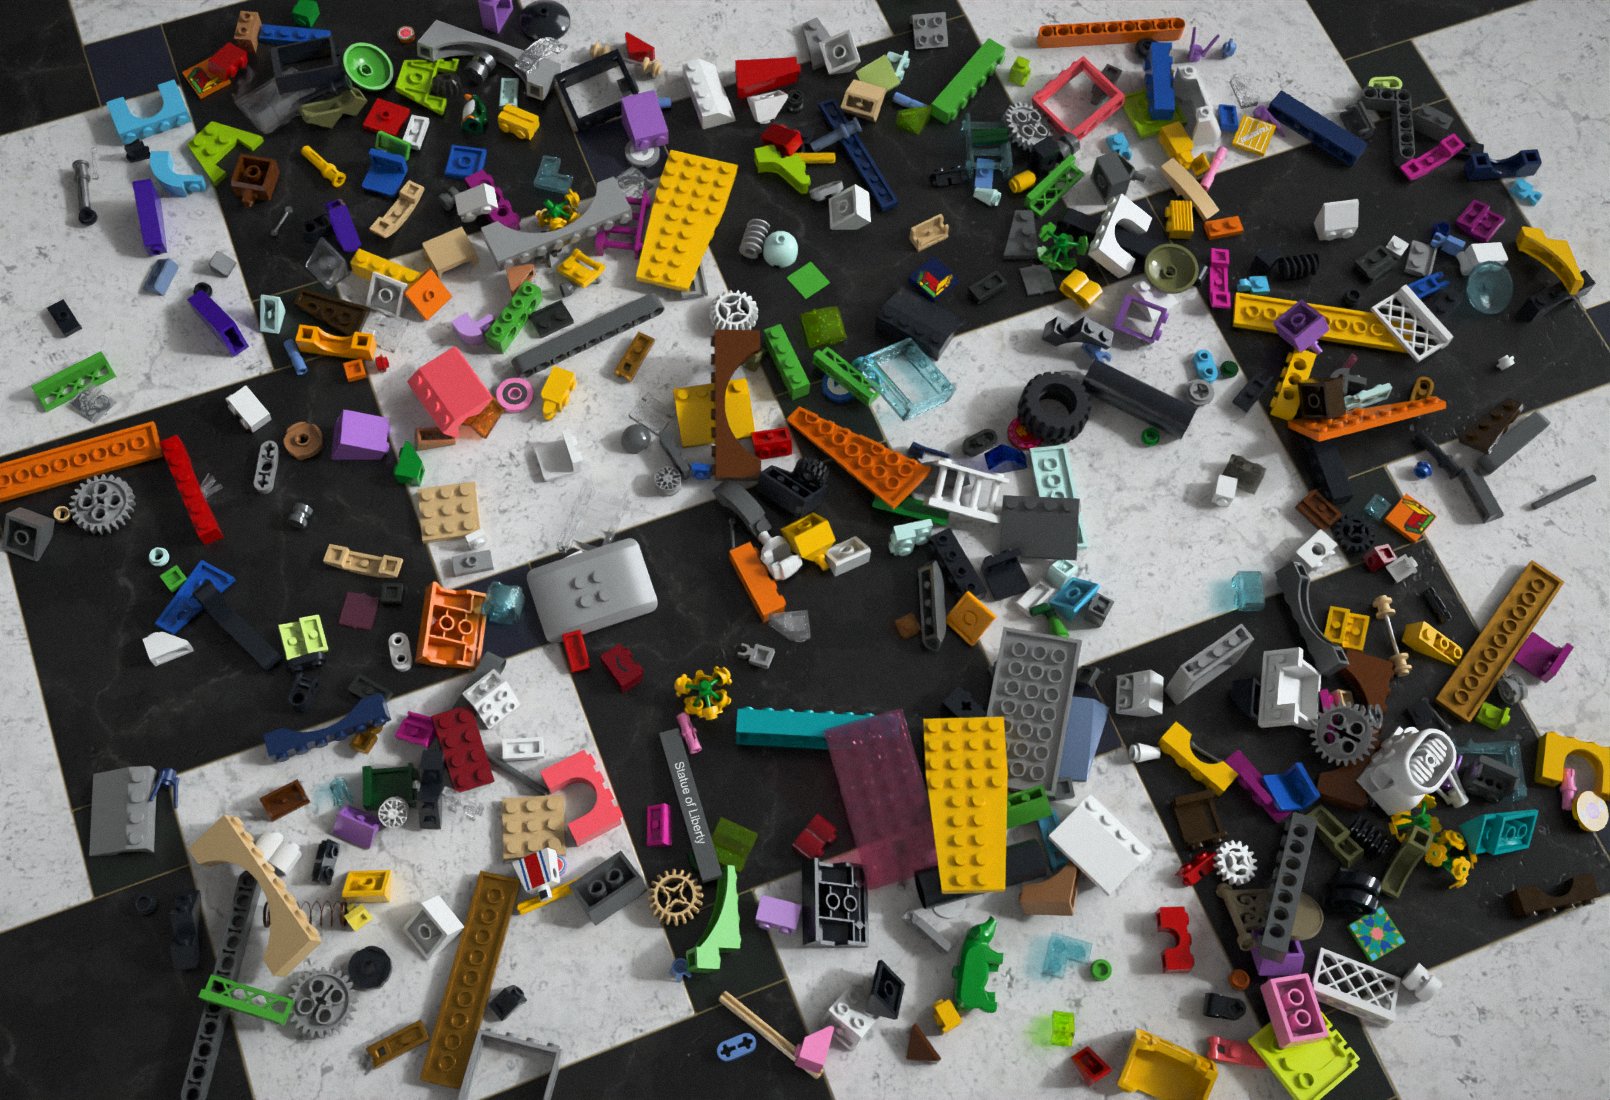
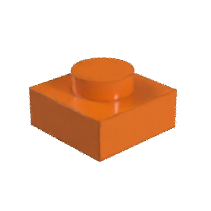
M361 358L343 363L349 382L367 377Z

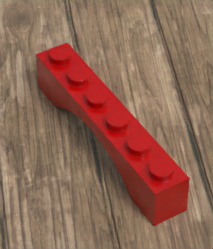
M178 435L159 442L198 537L205 545L223 538L219 525L195 476L190 457Z

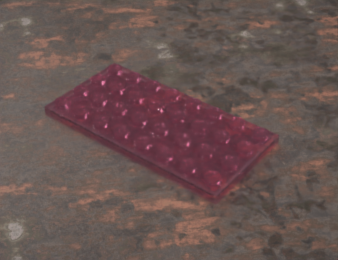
M902 708L823 730L868 889L871 890L918 876L917 874L914 875L915 871L938 865L930 802Z

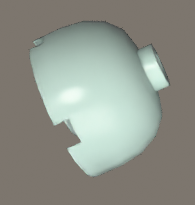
M776 231L766 237L763 246V257L768 264L784 268L795 262L798 255V244L790 233Z

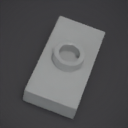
M490 550L452 557L455 577L494 570Z

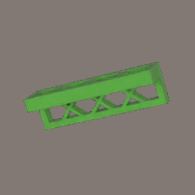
M1070 154L1026 196L1024 206L1029 210H1033V213L1039 218L1044 215L1084 177L1085 173L1074 165L1076 157ZM1073 171L1077 176L1075 178H1068V173ZM1065 182L1066 187L1057 188V183ZM1054 193L1055 197L1053 199H1046L1045 194ZM1036 203H1043L1044 208L1040 211L1034 205Z
M828 346L822 352L818 349L813 354L814 365L867 407L883 393L880 387ZM826 354H829L833 360L827 357ZM854 377H858L861 380V383ZM868 388H872V389H873L874 391H876V392L873 393V392H872L871 390H869Z
M100 351L31 387L48 412L82 395L83 392L89 391L94 385L97 387L117 376ZM107 367L110 373L103 377L98 376L99 371ZM91 378L89 384L80 385L83 379ZM74 387L71 393L63 394L65 388ZM51 395L56 396L55 401L47 405L44 399Z
M212 974L206 988L201 989L198 996L202 1001L285 1026L294 1003L292 999ZM214 981L223 983L226 991L220 994L211 992ZM237 989H242L245 992L246 998L237 1000L232 998L230 993ZM262 995L265 997L267 1004L259 1007L253 1005L251 999ZM279 1001L287 1003L284 1014L273 1011L271 1005Z

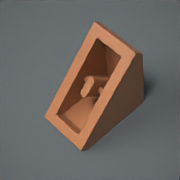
M533 264L515 266L506 270L512 298L525 280L531 282L536 275Z

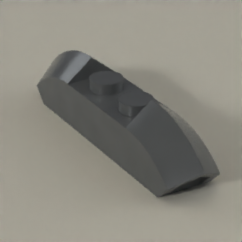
M930 560L918 569L921 631L924 646L937 652L946 632L944 583L937 561Z

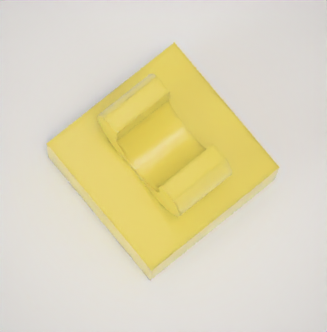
M352 902L346 907L349 913L344 917L354 931H357L373 919L362 903L356 907Z

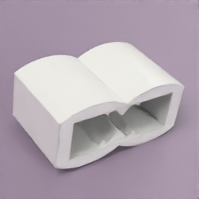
M265 830L255 846L263 851V857L268 863L283 874L288 875L302 856L299 851L300 847L292 841H289V843L283 841V836L275 830L272 832Z

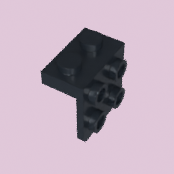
M1019 547L1013 550L1008 548L999 555L995 556L992 554L983 560L981 571L996 601L1023 593L1030 588V584L1019 563L1021 557Z

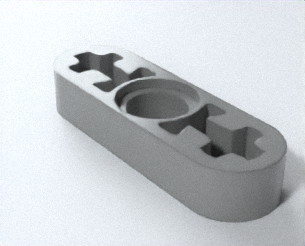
M266 441L260 447L254 479V486L260 494L270 493L274 486L280 450L274 441ZM272 447L273 450L270 451V458H268L267 451ZM268 463L272 465L269 471L262 470L263 465ZM264 476L267 484H265L264 487L261 488L260 484L264 483Z

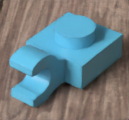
M1252 276L1248 280L1240 279V284L1236 285L1237 292L1250 291V295H1268L1270 292L1266 276Z

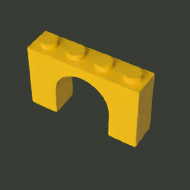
M1546 732L1539 738L1534 782L1555 787L1562 782L1566 756L1578 755L1586 759L1594 769V792L1599 794L1603 800L1610 801V747L1599 746L1596 742L1580 741L1576 737L1560 736L1557 732Z

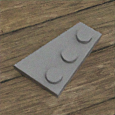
M816 17L802 25L813 70L826 65L819 42L831 37Z

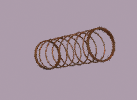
M342 901V903L339 902L340 926L345 927L347 920L344 917L343 923V907L345 908V915L348 913V910L346 908L347 902ZM265 902L263 909V924L265 928H269L271 925L270 911H268L266 924L268 902ZM320 906V911H321L320 927H322V912H323V908H322V910H321V906ZM310 908V920H309V923H310V921H311V924H312V914H311V913H312V909ZM331 908V928H332V925H333V910H332V908Z

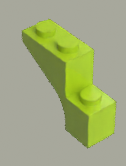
M775 144L754 149V161L758 173H777L801 194L808 193V186L811 185L809 175L805 173L806 165L804 161H801L800 155L781 158L780 151H776Z

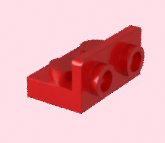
M788 427L751 432L755 456L761 460L792 455V442Z

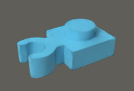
M1123 132L1107 136L1106 143L1111 152L1116 151L1121 156H1126L1128 160H1131L1132 153L1128 150L1129 143Z
M1520 177L1508 191L1521 201H1524L1526 198L1532 206H1535L1543 196L1542 193L1533 191L1534 186Z

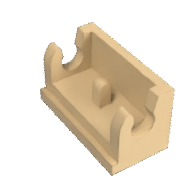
M942 214L911 228L909 239L918 252L948 238L949 226L948 224H943L944 217Z

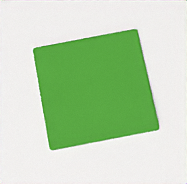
M809 262L787 277L805 299L830 283L812 262Z

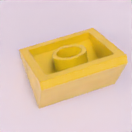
M391 870L349 871L342 891L343 899L348 904L352 902L354 904L390 902Z

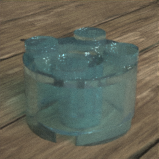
M497 581L492 582L491 586L487 588L481 613L484 616L486 614L489 615L491 621L499 624L510 625L512 621L517 623L525 602L522 588L516 585H503Z

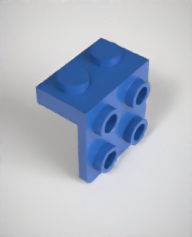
M371 148L369 152L371 166L362 183V187L365 190L395 197L408 171L405 157L399 154L387 153L381 149Z
M1301 762L1295 763L1284 774L1264 775L1261 778L1265 790L1273 799L1274 806L1281 812L1306 810L1321 797Z

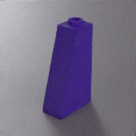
M151 179L133 181L144 247L149 256L168 253L161 199Z
M203 290L187 299L196 315L233 357L249 347L236 323Z

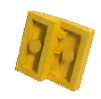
M1330 606L1324 636L1345 650L1351 649L1362 653L1370 616L1350 613V609Z

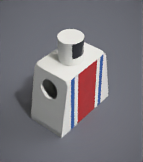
M547 847L512 862L526 892L531 894L538 893L541 902L553 898L550 888L560 883L557 853L555 850Z

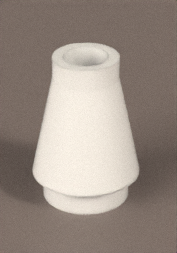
M1135 743L1129 748V757L1131 761L1136 763L1159 759L1161 755L1159 747Z

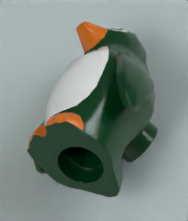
M465 94L464 97L467 103L463 107V115L460 119L461 130L482 134L483 125L488 120L486 106L477 95Z

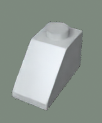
M155 632L143 639L149 659L155 666L194 651L187 640L165 632Z

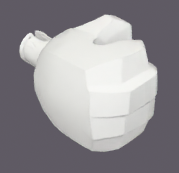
M763 531L758 535V541L764 545L761 550L760 559L765 563L775 581L791 577L802 566L800 554L793 555L791 553L790 545L784 537L775 536L772 538L767 531Z

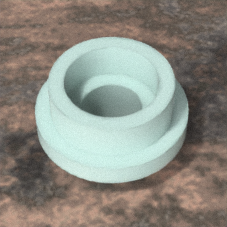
M154 548L149 554L150 563L157 567L165 565L169 560V553L164 548Z

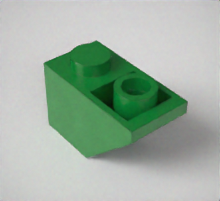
M405 441L404 447L400 448V460L398 464H395L393 473L398 483L420 487L425 468L410 442Z

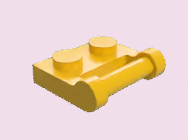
M578 248L557 267L559 274L583 289L605 270L604 264L601 262L597 263L587 257ZM580 260L594 269L591 271L577 261Z

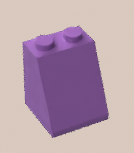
M654 90L621 98L622 124L635 152L669 144L668 129Z
M343 409L334 425L331 459L381 460L389 450V443L387 442V437H389L391 426L388 425L389 418Z

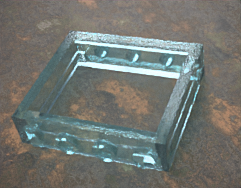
M911 338L864 356L858 367V370L903 422L948 402L956 391V388ZM904 355L936 391L937 395L913 405L879 365Z

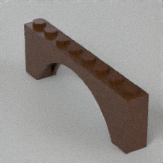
M715 330L714 335H711L710 345L714 347V354H711V365H714V372H711V383H714V390H711V402H714V409H711V420H714V427H711V438H715V446H711V457H715V464H711V476H715V481H724L725 479L731 481H758L761 472V459L748 452L732 433L725 412V394L728 383L739 366L750 357L759 353L760 330Z
M1347 649L1344 653L1350 665L1339 670L1338 673L1351 685L1360 704L1364 705L1366 710L1369 704L1373 705L1374 710L1376 704H1379L1384 717L1387 710L1385 701L1388 699L1391 688L1388 687L1389 681H1392L1394 676V670H1392L1393 662ZM1383 723L1381 728L1374 729L1378 732L1372 734V737L1378 739V734H1381L1383 729ZM1371 741L1375 749L1368 748L1371 755L1363 754L1364 761L1357 758L1356 765L1350 761L1348 766L1344 765L1336 770L1320 773L1313 783L1321 795L1318 800L1355 812L1365 807L1368 802L1367 791L1356 780L1372 761L1371 757L1377 752L1380 741Z

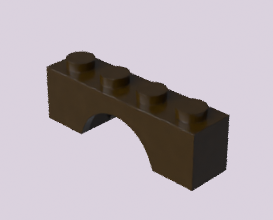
M1593 873L1576 876L1565 881V889L1561 897L1546 895L1536 885L1517 888L1508 893L1516 916H1525L1526 919L1538 916L1539 912H1544L1547 915L1557 912L1559 908H1563L1564 911L1576 908L1578 904H1582L1583 907L1595 904V900L1601 897Z

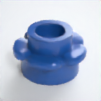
M1418 462L1415 465L1414 474L1421 479L1431 476L1430 464Z

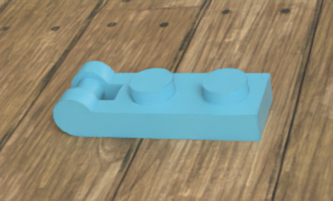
M1056 810L1052 811L1053 815L1036 820L1051 870H1056L1060 866L1065 867L1069 860L1047 838L1060 825ZM1060 852L1062 858L1056 859L1055 853Z

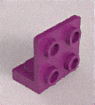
M1531 632L1513 661L1544 683H1547L1557 674L1574 647L1569 643L1562 647H1555L1536 633Z

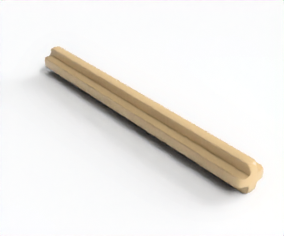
M727 991L721 994L719 1001L791 1060L796 1061L797 1057L793 1056L796 1047ZM804 1069L815 1079H818L823 1073V1069H821L819 1074Z

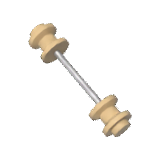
M598 42L594 45L592 44L590 48L592 59L610 52V46L606 45L603 48L600 47ZM622 57L625 62L642 66L641 74L645 75L649 72L655 78L661 73L662 65H660L658 60L653 63L650 62L648 57H645L643 63Z
M1386 595L1375 598L1372 605L1378 608L1379 611L1376 613V618L1385 619L1396 654L1389 657V661L1395 665L1393 669L1394 674H1397L1398 677L1410 674L1409 671L1412 670V666L1406 663V659L1409 658L1408 653L1399 654L1389 617L1396 614L1395 610L1390 609L1389 606L1392 603V599Z

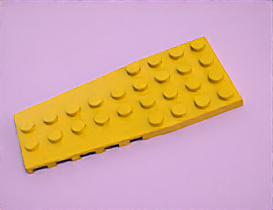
M670 150L656 190L636 273L637 281L689 292V287L692 281H694L704 253L706 254L708 244L714 236L715 228L718 226L725 211L738 171V165Z
M1004 717L923 719L926 783L941 893L1005 892L1008 770Z

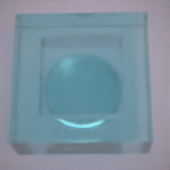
M1375 494L1364 510L1380 520L1391 504L1378 494Z

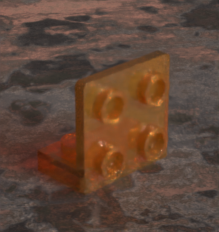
M493 395L491 402L480 414L468 417L461 424L472 427L481 438L487 439L505 410Z

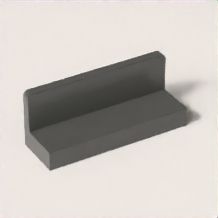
M1471 466L1464 468L1457 477L1483 523L1502 518L1504 513L1479 469L1473 470Z

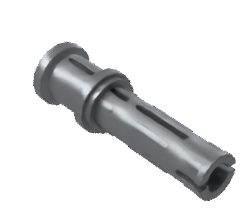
M76 160L72 163V167L75 170L73 179L77 183L79 211L85 208L91 209L88 187L91 178L88 174L89 163L85 160Z

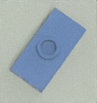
M977 158L974 190L976 187L992 189L994 160Z

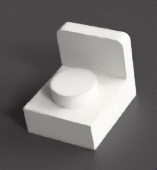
M1404 554L1387 565L1386 568L1398 583L1412 573L1415 574L1418 564L1412 556L1408 558Z

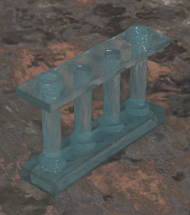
M966 113L965 120H962V130H965L967 149L965 167L967 168L966 171L969 172V178H973L974 169H1000V171H1003L1004 178H1011L1013 163L1010 137H1008V143L1000 144L1001 147L999 149L973 148L971 129L1004 128L1005 126L1002 125L1004 123L1002 120L1004 113H1000V118L996 122H971L970 113ZM974 156L1002 157V160L1000 162H974Z

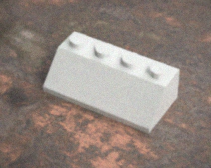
M701 59L682 62L683 78L702 128L706 129L736 121L716 66Z

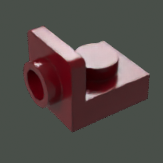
M1389 544L1374 547L1363 556V560L1371 572H1376L1382 566L1389 565L1398 559Z

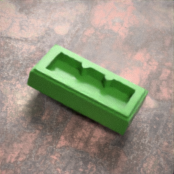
M380 130L377 132L375 148L384 150L387 153L399 154L405 157V161L409 159L411 143Z

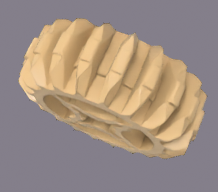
M672 869V875H669L668 871H664L665 878L657 875L659 883L656 881L651 882L654 888L648 889V893L651 896L647 897V901L653 903L648 905L650 910L655 909L652 913L654 917L661 914L658 919L659 922L667 918L666 925H670L671 920H674L675 926H678V920H682V923L686 924L685 917L693 920L694 916L691 912L699 914L697 907L703 905V902L698 900L703 898V893H697L702 890L701 885L695 886L698 882L697 878L690 881L691 873L684 877V870H681L679 875H676V869ZM674 882L679 883L675 888H669L666 886L667 884ZM686 886L693 895L691 903L683 896ZM660 892L668 899L664 909L658 902ZM679 893V900L675 899L672 901L670 895L676 896ZM675 907H682L683 909L686 908L681 912H670Z

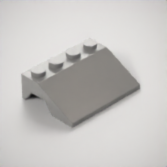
M138 766L93 774L89 856L117 855L121 852L135 851L154 852L156 796L152 802L149 801V798L157 782V770L151 766Z

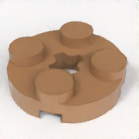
M298 422L286 431L284 445L288 453L298 460L310 458L323 449V435L315 424ZM302 437L305 439L309 438L306 443H299Z

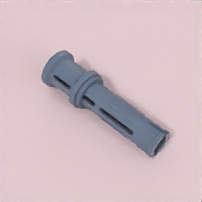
M854 117L852 121L841 124L835 131L810 144L816 153L838 140L848 139L850 135L858 131L862 132V128L857 118Z

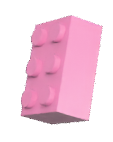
M1308 973L1270 979L1260 986L1280 1049L1318 1043L1329 1036Z

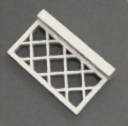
M1404 285L1398 292L1371 308V312L1417 363L1440 348H1445L1453 338L1452 334L1407 285ZM1397 299L1401 303V307L1392 305V301ZM1378 309H1388V315L1382 314ZM1392 310L1401 311V317L1391 316ZM1404 312L1410 313L1413 320L1404 318ZM1391 320L1400 322V328L1393 327ZM1403 323L1413 324L1412 330L1403 329ZM1416 325L1421 326L1425 333L1417 332ZM1403 334L1412 335V340H1405L1402 337ZM1415 336L1424 337V344L1415 342ZM1428 338L1433 339L1437 345H1428ZM1414 348H1424L1423 354L1419 356Z
M1324 948L1319 949L1311 982L1317 1001L1386 1028L1395 1021L1396 1013L1394 1011L1401 978ZM1323 956L1331 958L1334 965L1327 968L1322 961ZM1344 964L1350 965L1355 973L1347 976L1341 966ZM1337 968L1342 976V979L1337 981L1333 979L1329 972ZM1325 973L1331 984L1323 985L1318 983L1319 975ZM1361 973H1370L1375 981L1367 984ZM1357 976L1363 986L1355 989L1349 979ZM1385 979L1394 982L1393 989L1388 992L1381 982ZM1345 981L1350 992H1341L1337 984ZM1376 983L1383 993L1375 997L1370 989V986ZM1365 989L1371 999L1368 1001L1362 1000L1357 992ZM1385 997L1390 1004L1389 1010L1381 1007L1378 999Z

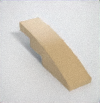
M1171 158L1159 167L1178 196L1182 195L1185 201H1191L1192 208L1195 207L1203 221L1219 211L1202 186L1174 158Z

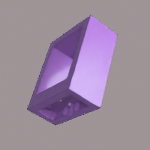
M479 0L483 28L499 34L513 11L512 0Z
M1126 293L1113 328L1154 343L1155 340L1159 341L1162 333L1159 330L1162 323L1166 324L1169 314L1166 313L1167 309ZM1131 301L1161 312L1151 337L1122 326Z

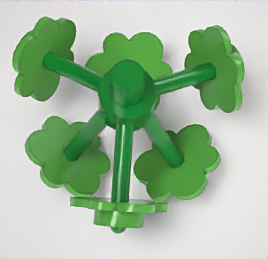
M1051 222L1043 225L1039 237L1044 242L1052 237L1055 245L1050 249H1047L1045 246L1037 247L1038 258L1049 269L1072 270L1073 267L1077 266L1076 258L1069 259L1067 253L1069 249L1075 246L1078 250V255H1085L1089 247L1087 236H1080L1079 241L1074 243L1073 236L1065 233L1058 237L1054 235L1053 232L1056 230V226ZM1056 249L1055 255L1052 258V251ZM1061 251L1064 254V259L1056 262Z

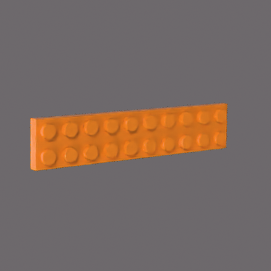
M154 421L1 463L0 502L163 457L156 424Z

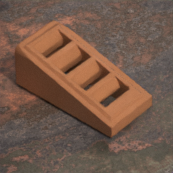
M439 427L415 428L416 451L456 444L455 437L448 435V439H445V435Z

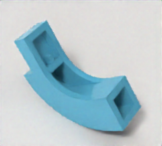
M151 151V169L157 182L165 191L179 197H187L188 191H206V183L202 175L176 174L173 172L174 161L169 151Z

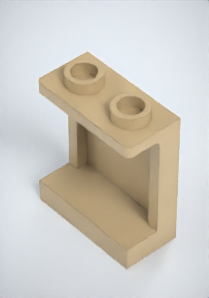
M462 226L422 243L424 249L421 251L425 261L429 260V268L432 269L439 280L442 279L443 272L468 261L471 262L472 266L479 264L477 253Z

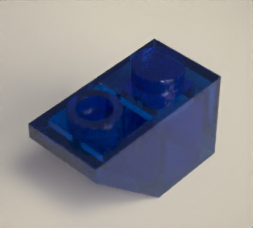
M1000 444L984 453L989 471L1001 474L1028 468L1026 455L1021 450Z

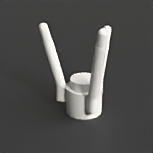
M1453 768L1452 774L1450 772L1448 775L1453 786L1448 791L1449 795L1447 796L1440 788L1436 792L1445 800L1447 805L1452 803L1454 808L1465 805L1469 799L1465 795L1466 792L1461 785L1455 768Z

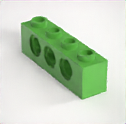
M525 280L485 334L489 347L504 354L529 320V314L533 313L542 302L543 297L540 287Z

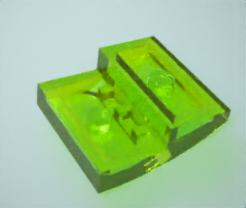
M837 306L821 308L801 314L810 348L827 342L832 345L847 339Z
M721 817L713 836H711L718 862L726 866L733 865L735 870L741 872L759 834Z

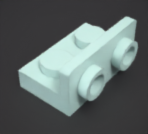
M889 51L887 58L899 81H902L904 76L903 70L908 68L910 62L908 58L909 52L905 51L902 56Z

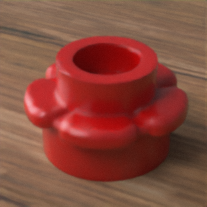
M382 354L379 357H375L378 371L386 372V368H389L387 357H383Z

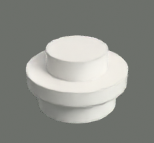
M1508 355L1498 360L1497 368L1500 367L1502 371L1515 363L1513 361L1514 357L1509 358Z

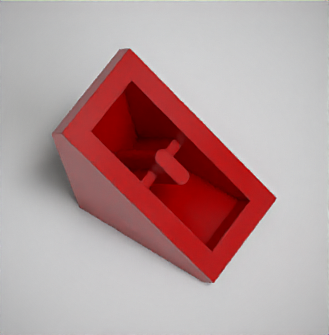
M626 32L625 43L628 59L641 63L645 57H648L650 61H654L655 47Z
M1089 1046L1071 1056L1073 1063L1088 1086H1091L1112 1072L1111 1068Z

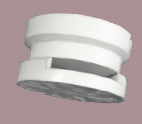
M398 796L386 799L380 806L378 812L379 819L382 824L389 828H397L403 825L410 813L407 801Z

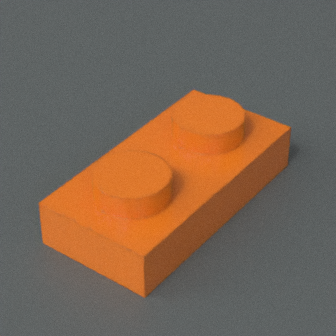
M1238 216L1204 223L1209 240L1240 235L1244 231Z

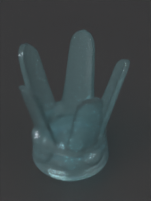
M335 776V780L330 783V789L333 793V806H335L336 796L338 807L341 808L343 806V793L350 803H353L352 798L354 797L347 787L345 778L337 779V776Z

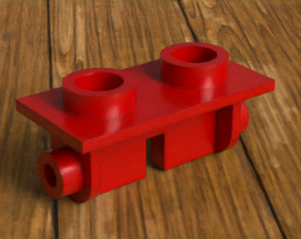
M1207 851L1199 852L1195 855L1193 861L1183 864L1179 868L1180 870L1175 873V876L1183 878L1182 883L1185 887L1193 886L1202 879L1198 871H1201L1205 876L1216 868L1213 866L1217 863L1213 859V856L1216 854Z

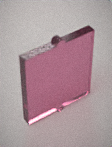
M348 592L339 624L353 627V629L371 630L380 598L368 596L365 593Z

